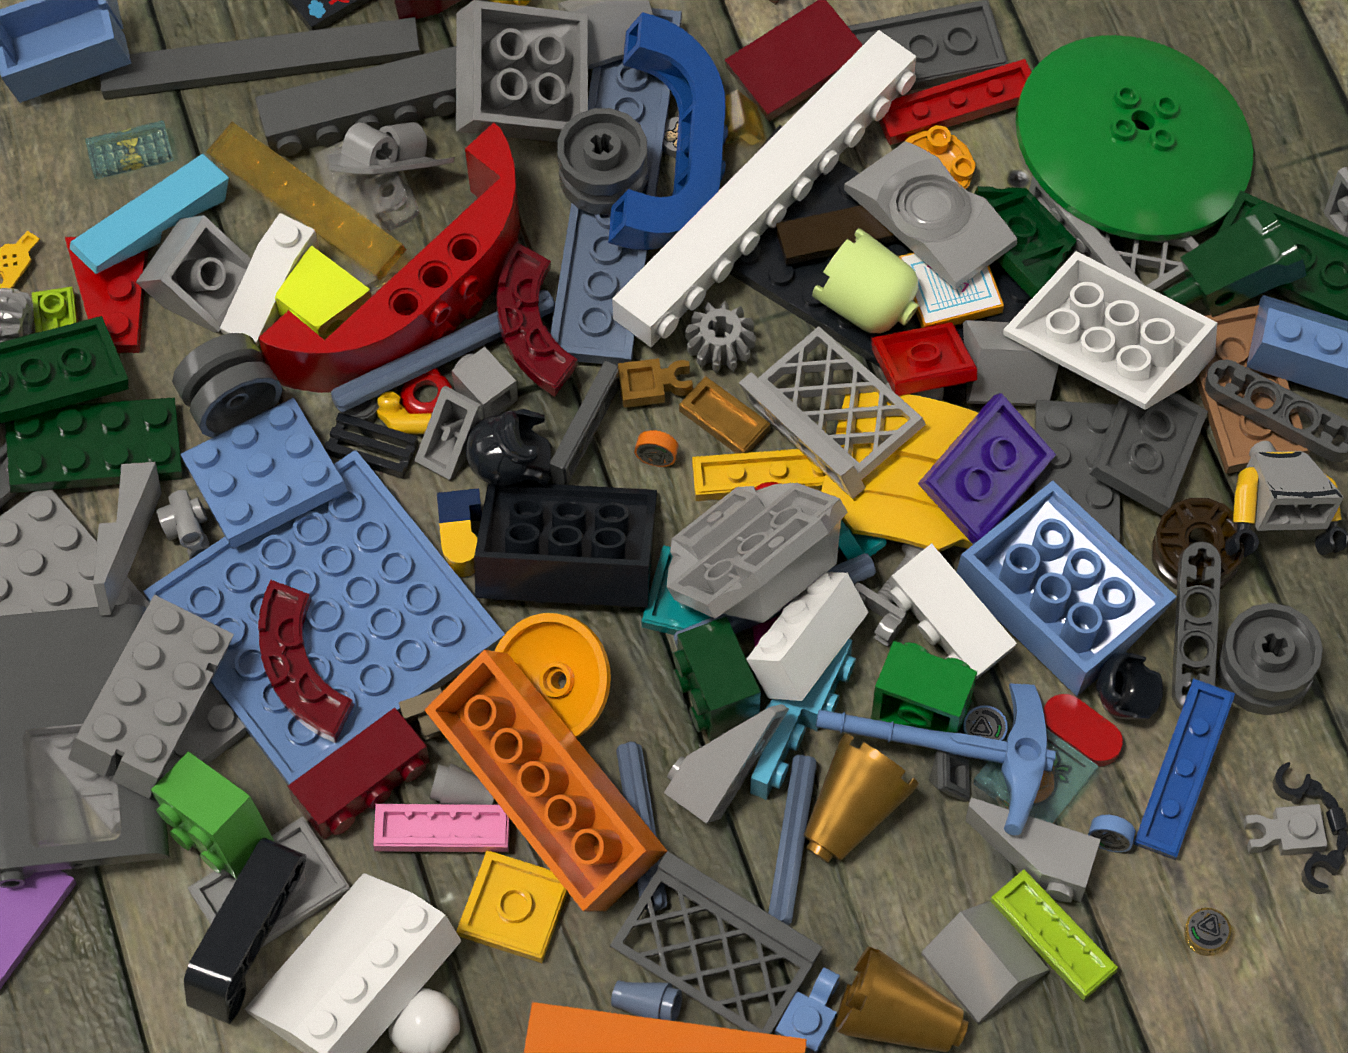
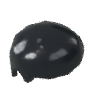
M1134 653L1114 654L1101 667L1096 689L1103 707L1110 715L1121 719L1148 720L1158 711L1163 698V681L1159 672L1150 670L1145 666L1146 657Z

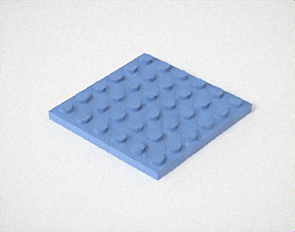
M354 450L334 464L345 483L347 492L234 549L231 548L226 537H223L143 591L149 603L153 596L156 595L234 634L211 683L245 726L246 731L287 785L394 707L401 714L398 702L445 685L458 676L483 650L494 651L505 635L357 450ZM270 579L310 594L312 601L307 610L303 630L307 658L312 668H314L325 683L335 691L353 700L354 706L336 743L317 735L299 722L281 703L267 678L261 659L258 622L261 604Z

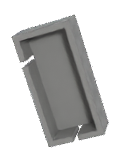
M154 595L79 730L68 759L105 777L114 754L122 755L123 757L113 782L149 799L152 794L151 789L158 783L207 687L221 664L234 634Z

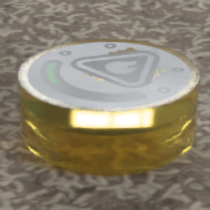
M1201 908L1194 911L1189 916L1184 927V939L1188 947L1195 953L1203 956H1212L1220 953L1226 947L1231 936L1229 920L1222 912L1213 908Z

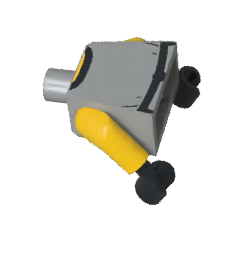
M1270 441L1256 443L1250 449V461L1247 467L1238 476L1233 522L1238 523L1237 533L1226 540V553L1229 556L1237 553L1240 547L1239 541L1244 545V557L1252 554L1258 548L1259 540L1257 535L1250 530L1251 524L1255 525L1257 531L1326 529V532L1319 534L1315 539V547L1318 553L1324 556L1331 552L1338 553L1348 546V533L1345 529L1338 527V521L1342 520L1340 504L1344 497L1338 490L1336 482L1323 473L1310 456L1302 451H1276Z

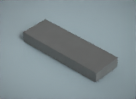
M607 361L603 362L550 461L551 482L561 485L569 484L620 388L617 365Z

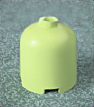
M858 228L855 232L856 242L852 243L847 239L823 271L830 278L824 288L819 285L815 286L812 296L853 324L870 333L886 332L897 322L906 325L919 306L913 301L918 291L919 280L917 274L905 261L867 232Z

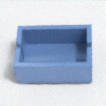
M25 0L0 9V75L19 103L131 64L126 37L121 30L124 28L117 0Z

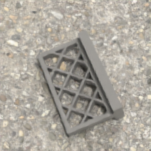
M1034 176L1032 177L1029 191L1076 238L1077 241L1073 253L1077 251L1142 285L1144 284L1135 274L1136 264L1159 268L1158 278L1146 285V287L1156 292L1185 276L1182 262L1166 259L1168 245L1184 247L1187 252L1193 250L1199 244L1192 236L1168 241H1151L1162 243L1161 258L1137 254L1139 240L1136 239L1133 240L1132 253L1117 251L1109 243L1111 233L1093 227L1069 213L1046 193Z
M819 326L759 378L751 372L739 382L751 406L852 499L865 489L862 479L926 425L923 417ZM820 343L828 349L826 360L807 362L808 354ZM851 369L853 371L852 383L832 384L835 370ZM825 371L823 385L804 387L805 373ZM784 374H796L795 387L777 389L773 384ZM877 392L879 394L878 406L858 408L859 393ZM851 394L849 408L829 410L831 395ZM822 396L820 410L805 412L801 410L802 398ZM903 415L908 419L898 430L884 431L886 416ZM877 417L875 432L855 433L856 419ZM848 419L846 434L828 435L826 433L827 421ZM874 443L873 451L860 463L852 457L853 444Z

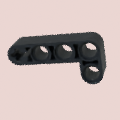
M262 838L258 842L188 964L184 977L187 1007L228 1024L232 1023L236 1018L246 994L245 976L294 891L305 867L306 854L267 838Z

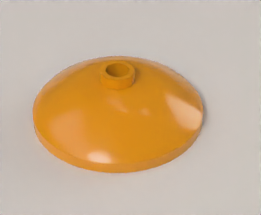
M542 613L523 619L502 637L495 651L509 654L576 738L587 732L603 712L609 696L611 683L607 653L596 634L587 625L573 617L557 613ZM564 673L566 684L561 688L558 680L560 675Z

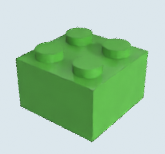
M189 751L151 789L160 805L156 809L157 813L166 823L173 827L169 832L172 838L188 851L192 847L200 851L202 860L217 873L224 869L237 879L258 842L262 838L274 841L251 796Z

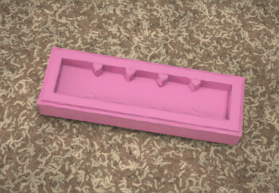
M376 804L373 846L375 851L486 852L489 850L492 852H509L510 818L500 805Z

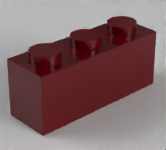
M394 707L290 783L287 787L292 802L323 840L332 834H342L353 825L357 815L368 807L374 809L376 804H383L391 795V790L403 781L408 783L415 780L425 771L426 764L430 762L427 746Z

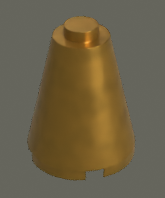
M844 734L839 741L804 833V837L810 841L806 849L829 863L832 857L841 861L907 799L919 785L915 778L909 780L908 783L901 779L906 771L868 744L863 742L860 748L849 745L854 737L848 734Z
M868 946L854 968V971L858 972L852 985L847 984L835 1021L836 1031L845 1036L941 1052H948L952 1045L959 1047L968 1028V1021L963 1020L964 1010L881 950Z

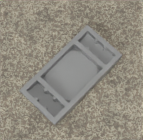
M905 141L844 184V190L954 289H957L1017 245L1016 236L985 198L963 188L954 180L938 157Z

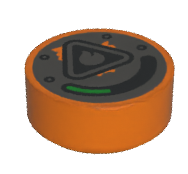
M649 430L639 434L634 453L638 459L646 464L666 467L675 462L679 445L671 435L662 431Z

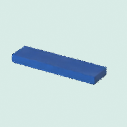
M1193 678L1133 845L1176 860L1235 693Z

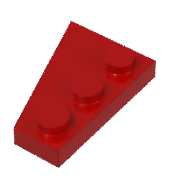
M65 237L87 318L103 317L117 353H139L145 290L136 281L147 267L148 249L95 274L70 250V242L77 237Z

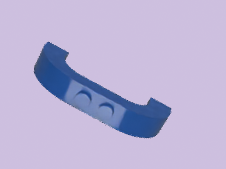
M642 12L626 30L623 65L654 75L671 90L676 99L679 110L674 189L672 196L654 197L628 189L611 207L608 243L636 250H653L663 248L719 191L720 182L726 167L725 161L722 160V149L727 139L728 127L724 125L725 93L723 83L709 54L694 37L676 24Z

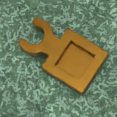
M659 358L618 363L623 408L665 403L664 392L671 391L675 395L686 396L693 390L692 380L679 381L676 379L678 375L690 374V363L687 360L675 361L668 368L663 369L660 367Z

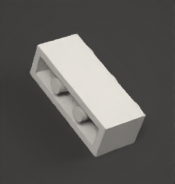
M932 543L891 576L888 584L892 590L889 591V595L896 605L904 612L909 609L920 621L917 625L920 633L931 645H935L938 642L949 655L947 658L960 659L966 662L971 669L978 671L976 680L1016 646L1015 640Z
M826 572L791 600L746 660L769 699L803 701L868 614V610L848 573Z

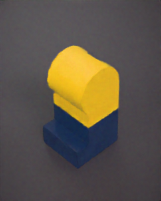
M479 488L437 493L443 558L458 577L470 576L475 573L474 555L477 545V537L472 532L471 521H480L482 518Z

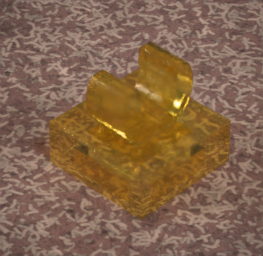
M738 90L726 95L725 104L727 109H725L724 125L728 123L730 125L725 142L734 143L741 137L752 146L764 140L765 136L757 105Z

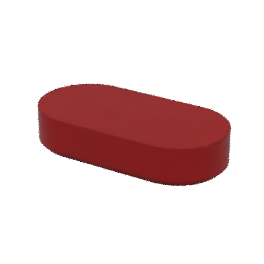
M1058 694L1047 701L1043 713L1046 732L1081 759L1094 766H1106L1118 758L1123 738L1120 730L1113 723L1073 695Z

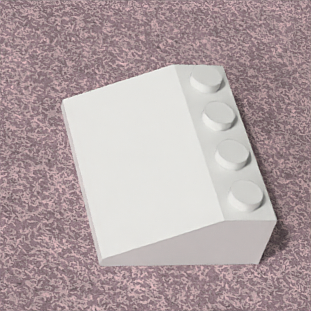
M1075 251L1003 329V335L1146 410L1190 384L1213 359L1216 351L1217 322Z
M363 873L248 1004L245 1010L302 1053H367L459 945L461 939L444 913L414 893Z

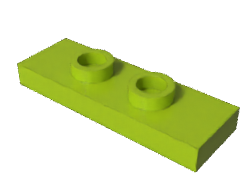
M1025 869L991 897V903L1083 1001L1117 972L1118 967Z

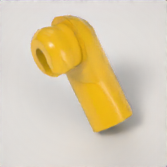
M388 391L379 395L377 399L379 408L376 410L377 415L388 428L407 434H425L432 413L409 414L399 403L400 397L395 392Z

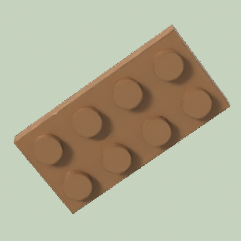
M1259 305L1222 312L1214 317L1211 315L1205 316L1217 322L1216 351L1213 359L1199 373L1195 380L1205 410L1208 411L1207 417L1226 474L1245 469L1250 461V449L1261 441H1270L1276 451H1302L1308 455L1310 450L1213 400L1205 391L1204 382L1209 367L1214 362L1231 360L1244 367L1247 366ZM1250 369L1290 390L1286 379ZM1225 375L1221 380L1219 379L1218 384L1225 387L1227 383H1231V378ZM1243 384L1238 396L1244 397L1248 385ZM1256 393L1251 396V401L1258 408L1268 409L1274 405L1272 398L1268 394ZM1298 412L1289 416L1290 423L1296 428L1303 429Z

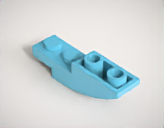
M847 640L803 701L772 699L766 707L767 709L768 707L783 704L789 710L763 750L751 776V794L767 800L772 787L779 789L789 768V764L784 762L789 750H798L806 727L815 731L818 730V727H816L818 710L835 711L840 697L835 694L840 680L848 682L856 663V658L851 656L853 640Z

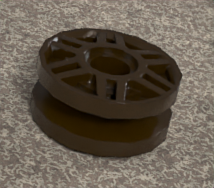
M1188 498L1171 506L1162 515L1151 544L1152 562L1159 576L1172 588L1177 589L1180 555L1190 546L1189 542H1206L1213 545L1220 554V589H1223L1235 577L1244 555V545L1241 541H1239V550L1234 555L1229 556L1225 550L1226 540L1237 533L1238 523L1233 522L1234 512L1225 504L1210 498ZM1198 551L1194 558L1189 559V565H1195L1197 568L1196 580L1193 582L1187 580L1186 585L1187 587L1203 585L1211 588L1210 581L1202 582V571L1206 567L1211 566V561L1204 559L1203 552Z

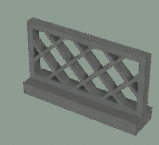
M668 851L610 945L612 949L665 982L672 983L673 987L680 989L684 994L740 1029L771 1034L796 991H798L810 969L813 968L822 953L823 948ZM661 883L678 893L682 910L655 916L651 899ZM684 897L698 906L686 909ZM648 905L650 917L639 920ZM708 911L716 916L720 934L694 940L688 915ZM683 916L689 941L662 947L657 922ZM722 921L737 930L725 933ZM652 924L657 949L638 953L624 944L633 928ZM746 935L753 939L759 958L732 964L727 939ZM722 940L727 965L701 971L695 946ZM761 945L775 954L764 957ZM691 948L696 973L680 977L670 973L667 970L664 954ZM659 955L661 966L649 960L648 957ZM785 959L800 968L790 984L771 988L765 963ZM760 964L766 990L740 996L734 970ZM729 972L735 997L715 1001L707 996L703 977ZM698 979L700 991L686 983V981ZM785 992L777 1006H775L773 994ZM768 996L772 1014L761 1030L745 1020L741 1002ZM736 1003L739 1015L725 1006Z

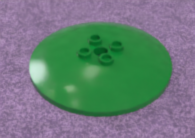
M1102 35L1073 41L1056 49L1041 60L1026 80L1020 94L1016 109V134L1021 153L1032 175L1046 193L1061 207L1078 219L1105 232L1146 241H1168L1196 235L1211 228L1225 218L1232 209L1240 190L1244 192L1248 185L1253 167V144L1248 123L1242 110L1227 88L1211 72L1192 58L1166 45L1147 39L1121 35ZM1132 120L1143 121L1150 130L1138 129Z

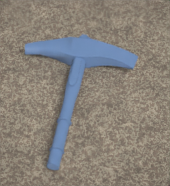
M1009 684L1014 721L1007 741L963 733L928 730L896 724L893 721L890 723L846 715L845 712L841 714L818 710L816 727L840 731V734L846 732L888 740V742L895 741L928 747L954 755L1002 763V773L1009 792V814L1004 830L1013 836L1021 834L1038 793L1043 772H1051L1056 756V751L1046 749L1047 735L1041 699L1035 685Z

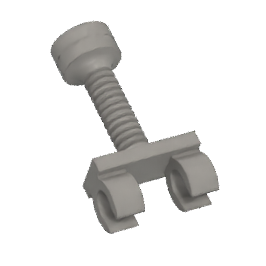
M904 543L902 550L905 553V557L893 574L924 549ZM891 576L878 594L859 582L854 585L864 605L883 617L874 632L876 633L874 638L885 646H889L900 629L906 624L907 618L906 612L892 604L893 600L889 595V591L892 588L888 584Z

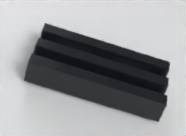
M338 413L336 425L332 427L329 433V442L326 441L324 449L328 456L342 459L354 451V449L339 445V442L343 441L363 447L365 450L374 453H382L401 459L400 463H396L357 450L371 469L403 479L418 445V438L411 434Z

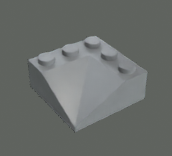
M480 0L471 1L457 12L456 132L481 134L494 122L501 128L505 137L558 142V137L564 125L577 114L588 111V14Z

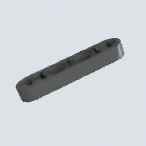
M1219 360L1209 367L1204 386L1208 396L1213 400L1329 461L1344 462L1348 460V420L1237 362ZM1225 375L1229 376L1231 383H1227L1225 387L1218 384L1219 379L1221 380ZM1243 384H1246L1248 386L1242 398L1238 394L1242 390ZM1256 393L1268 394L1272 398L1274 405L1268 409L1258 408L1251 401V396ZM1296 412L1306 414L1310 418L1312 425L1306 429L1296 428L1290 423L1289 416ZM1319 424H1322L1325 427L1323 431H1321V434L1318 438L1314 435L1317 432ZM1337 435L1345 438L1339 447L1332 444V440Z
M1195 542L1188 546L1180 555L1178 564L1172 698L1176 706L1181 710L1187 697L1182 695V688H1186L1191 684V673L1182 674V666L1192 670L1205 667L1206 675L1200 673L1196 679L1215 686L1221 557L1218 550L1206 542ZM1198 551L1203 552L1204 559L1211 561V566L1206 567L1202 571V582L1210 581L1211 588L1203 585L1191 587L1186 585L1187 580L1191 582L1196 580L1197 568L1195 565H1189V559L1194 558ZM1198 593L1207 598L1210 608L1206 616L1196 618L1188 613L1186 600L1191 594ZM1198 637L1205 642L1207 654L1203 660L1192 661L1186 657L1183 646L1188 638Z

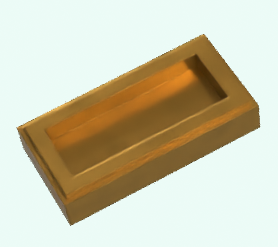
M706 376L679 404V412L736 454L750 453L770 431V423Z

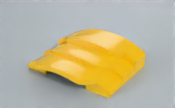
M877 392L859 393L858 408L878 406L879 394ZM845 394L842 409L849 408L851 394ZM910 394L901 395L899 397L923 417L926 425L862 479L865 489L854 499L826 474L821 492L841 499L848 511L842 520H844L853 534L884 538L923 549L932 543L939 552L952 546L968 549L973 544L919 486L918 482L978 413L931 398ZM903 415L886 416L884 431L898 430L908 419ZM877 417L856 419L855 433L875 432ZM848 419L838 420L836 434H846ZM874 443L853 444L852 457L860 463L873 451Z

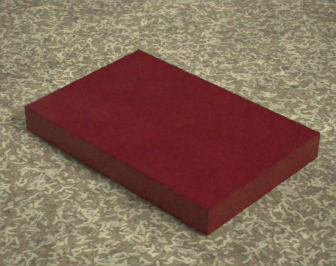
M817 0L726 58L725 64L770 122L817 92L863 44L827 0Z

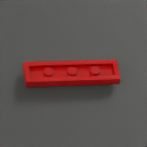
M1022 59L894 99L885 116L879 120L889 146L903 142L908 137L919 132L928 131L933 126L948 128L1017 106L1025 82L1031 74L1030 67L1026 59Z

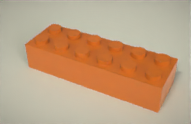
M483 650L424 710L583 912L607 911L666 854V848L508 653Z

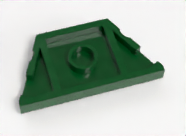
M977 186L975 194L989 202L1017 238V245L996 261L1033 298L1063 266L1073 252L1077 240L1027 188L1007 187L1006 189H997L994 187Z

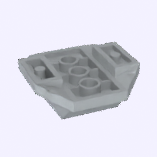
M799 483L774 484L756 490L754 486L736 487L672 538L670 553L673 558L668 568L667 588L674 600L712 618H717L721 614H727L764 623L837 564L841 519L848 511L840 498Z

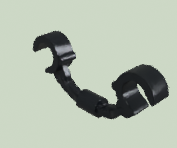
M1287 762L1278 768L1274 776L1273 789L1276 794L1284 800L1292 801L1293 804H1298L1304 795L1311 798L1319 797L1329 809L1326 812L1331 832L1333 835H1338L1336 840L1337 850H1332L1327 855H1321L1319 851H1315L1306 862L1301 873L1302 882L1309 891L1316 894H1325L1329 886L1317 881L1312 876L1311 869L1322 867L1334 876L1337 874L1345 860L1343 852L1348 846V823L1343 808L1338 807L1336 799L1323 789L1320 782L1311 779L1310 774L1306 775L1301 787L1297 789L1287 787L1282 780L1290 766V762Z

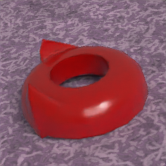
M437 368L432 369L403 384L400 393L401 405L409 414H431L442 387L447 386L452 390L453 387ZM423 385H432L438 389L435 399L425 403L415 398V392Z

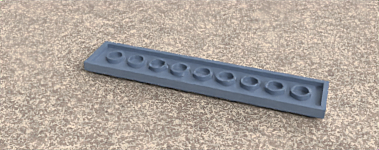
M651 8L654 16L668 20L681 28L682 11ZM624 59L595 67L592 71L589 89L588 110L593 108H612L627 113L641 125L647 138L648 184L643 194L656 197L671 90L654 75L624 66ZM571 203L550 335L566 352L577 358L578 362L603 364L604 361H607L617 366L618 363L632 362L636 336L613 319L612 298L646 265L648 250L630 249L608 243L611 214L595 215L580 210Z

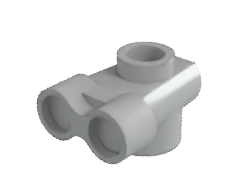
M178 490L168 497L170 504L157 509L156 512L168 540L171 541L179 538L180 544L188 548L189 559H192L210 547L208 537L204 534L201 523L208 521V518L198 497L191 499L186 490Z

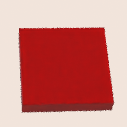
M952 322L872 338V351L892 391L898 396L977 381V367Z

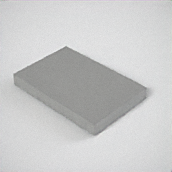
M303 816L272 835L274 842L306 854V863L294 891L263 946L340 899L350 889L348 883ZM224 869L220 873L213 871L188 887L190 894L210 925L237 880Z

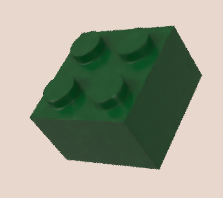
M727 616L677 634V651L672 653L676 665L673 675L681 694L688 692L693 706L689 707V711L698 732L705 730L711 742L760 713L761 692Z

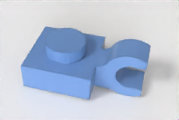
M823 968L809 997L796 991L775 1029V1035L807 1039L806 1051L808 1053H817L837 1016V1012L828 1008L827 1005L840 983L838 981L840 975Z

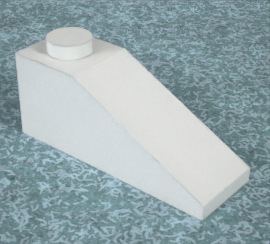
M279 213L253 254L221 324V333H244L251 336L256 345L259 346V337L274 324L279 316L275 301L277 291L311 245L319 250L315 229Z

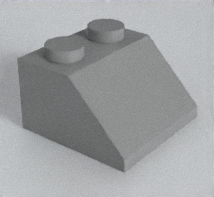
M205 215L179 219L136 283L165 309L215 333L220 331L221 324L251 258Z

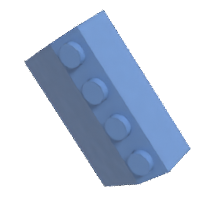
M1053 480L963 552L956 571L992 615L1076 696L1098 679L1101 667L1114 654L1125 653L1167 610L1177 597Z

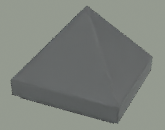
M937 750L929 781L938 790L963 802L969 801V759Z

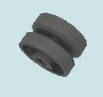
M593 108L577 114L564 125L558 137L559 180L565 197L580 210L595 215L611 214L612 205L628 189L644 193L648 184L647 138L641 125L630 115L612 108Z
M228 333L212 338L196 347L183 358L174 371L172 383L184 404L190 407L189 411L202 434L211 438L274 408L280 400L283 390L271 367L264 363L265 360L260 349L249 335L244 333Z
M1267 603L1250 607L1236 617L1229 627L1221 647L1217 664V674L1221 688L1235 693L1233 702L1248 712L1262 715L1287 712L1301 703L1310 690L1314 677L1319 670L1323 652L1319 632L1307 616L1291 606Z

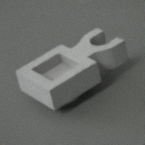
M1320 804L1275 808L1273 812L1274 819H1268L1261 815H1246L1243 820L1244 830L1256 828L1263 834L1261 839L1249 840L1247 844L1248 853L1262 852L1271 845L1279 846L1280 856L1314 853L1315 851L1325 852L1327 848Z

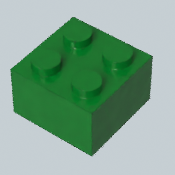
M893 641L875 685L871 719L890 723L893 721L896 724L928 730L960 733L964 719L971 706L978 671L971 669L966 662L960 659H943L929 654L924 647L916 643L907 642L902 644Z

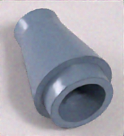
M618 980L612 992L611 1005L635 1016L677 1021L682 1004V991L673 988L672 983L624 982Z

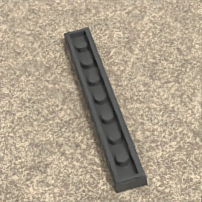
M415 17L130 54L131 64L100 74L101 92L104 99L394 62L420 55Z

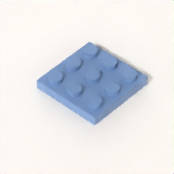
M294 398L180 454L232 549L347 492L342 477Z

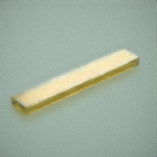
M234 122L228 125L206 151L213 160L298 222L315 229L316 235L379 281L384 278L407 250L398 240Z

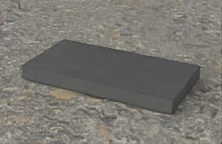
M980 0L848 26L863 45L880 30L916 56V81L910 90L941 85L1008 64L989 0Z

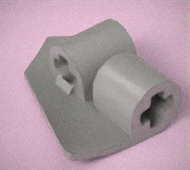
M359 122L349 128L345 134L342 152L328 155L327 165L328 170L352 174H378L454 163L455 157L437 160L425 157L427 138L423 128L418 123L409 122L389 125L377 130L365 123Z

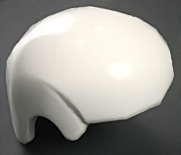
M422 988L388 1027L389 1038L402 1053H443L452 1039L459 1034L460 1020L458 1008L447 995L429 988Z

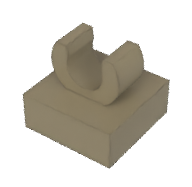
M441 688L398 702L401 715L409 725L419 723L425 741L442 736L439 728L424 711L442 692Z

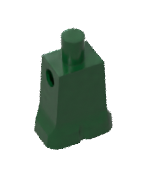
M1261 201L1249 209L1238 222L1181 256L1186 279L1163 291V295L1186 307L1201 300L1211 316L1214 317L1274 287L1307 276L1304 260L1297 246L1281 226L1269 206L1264 201Z

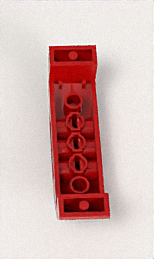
M493 122L465 148L470 192L477 196L478 199L324 340L288 310L259 337L265 364L271 367L282 386L310 392L329 393L336 387L454 332L461 322L466 318H473L480 311L483 302L498 286L503 264L515 243L518 242L520 230L514 161L508 141L499 126Z

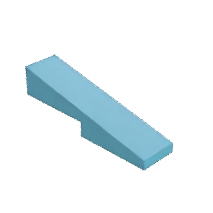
M201 154L70 242V250L97 274L159 244L162 231L176 225L179 219L193 217L224 202L229 177L204 154Z

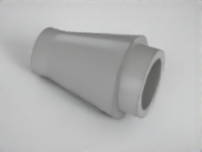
M450 763L449 767L438 764L429 799L440 801L439 804H493L494 798L476 775Z

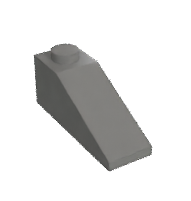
M783 704L768 707L689 754L686 758L680 757L668 773L667 778L671 782L664 793L706 824L721 819L789 708Z
M971 797L965 819L970 826L1017 870L1021 872L1025 869L1052 899L1061 902H1071L1072 900L1081 902L1101 839L1031 816L1028 817L1021 834L1013 836L1004 830L1009 809Z

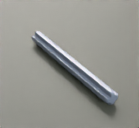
M541 290L539 293L540 318L552 313L555 309V302L547 290ZM497 312L334 388L331 391V398L338 411L345 412L502 337Z

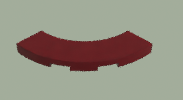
M516 242L503 264L498 281L497 318L499 329L510 355L520 369L539 387L555 397L577 368L578 359L566 352L553 339L546 326H543L540 318L539 293L543 281L551 269V261Z
M270 579L261 604L258 622L261 659L267 678L281 703L299 722L317 735L336 743L354 706L353 700L335 691L325 683L314 668H312L307 658L303 630L307 610L312 601L310 594Z

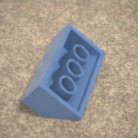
M1263 295L1259 303L1246 367L1348 399V321Z

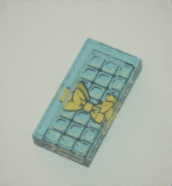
M164 120L85 139L95 179L174 161Z

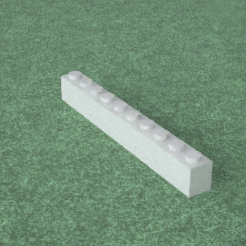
M878 30L612 298L613 319L650 347L661 337L664 339L669 337L676 329L679 318L688 309L691 311L695 310L705 298L706 291L715 282L720 283L729 275L733 268V263L742 254L746 256L754 250L760 240V236L768 227L775 228L776 223H780L784 218L787 208L795 200L801 201L806 197L812 188L813 181L821 173H829L836 165L839 155L848 146L852 148L861 140L865 128L873 120H881L889 110L891 102L899 94L905 95L912 88L916 81V56Z

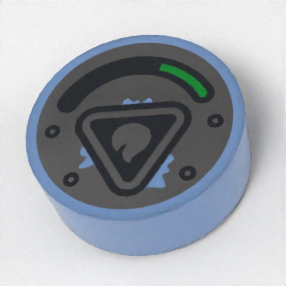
M978 706L966 715L962 733L1004 741L1008 729L1007 720L1001 711L992 706Z
M1100 815L1092 819L1088 835L1101 839L1099 843V848L1111 852H1125L1132 847L1135 828L1130 822L1121 817Z

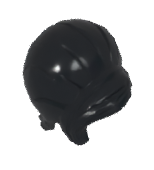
M527 409L506 411L479 421L470 432L466 447V458L473 473L479 479L499 487L517 484L525 480L538 481L539 484L545 487L551 478L550 461L553 458L552 447L546 438L532 430L533 426L544 423L545 415Z

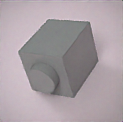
M485 347L475 354L465 355L452 370L454 390L481 404L483 419L500 414L518 401L516 380Z

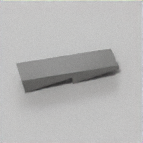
M156 462L121 464L117 520L114 523H99L93 586L100 615L112 614L162 494Z

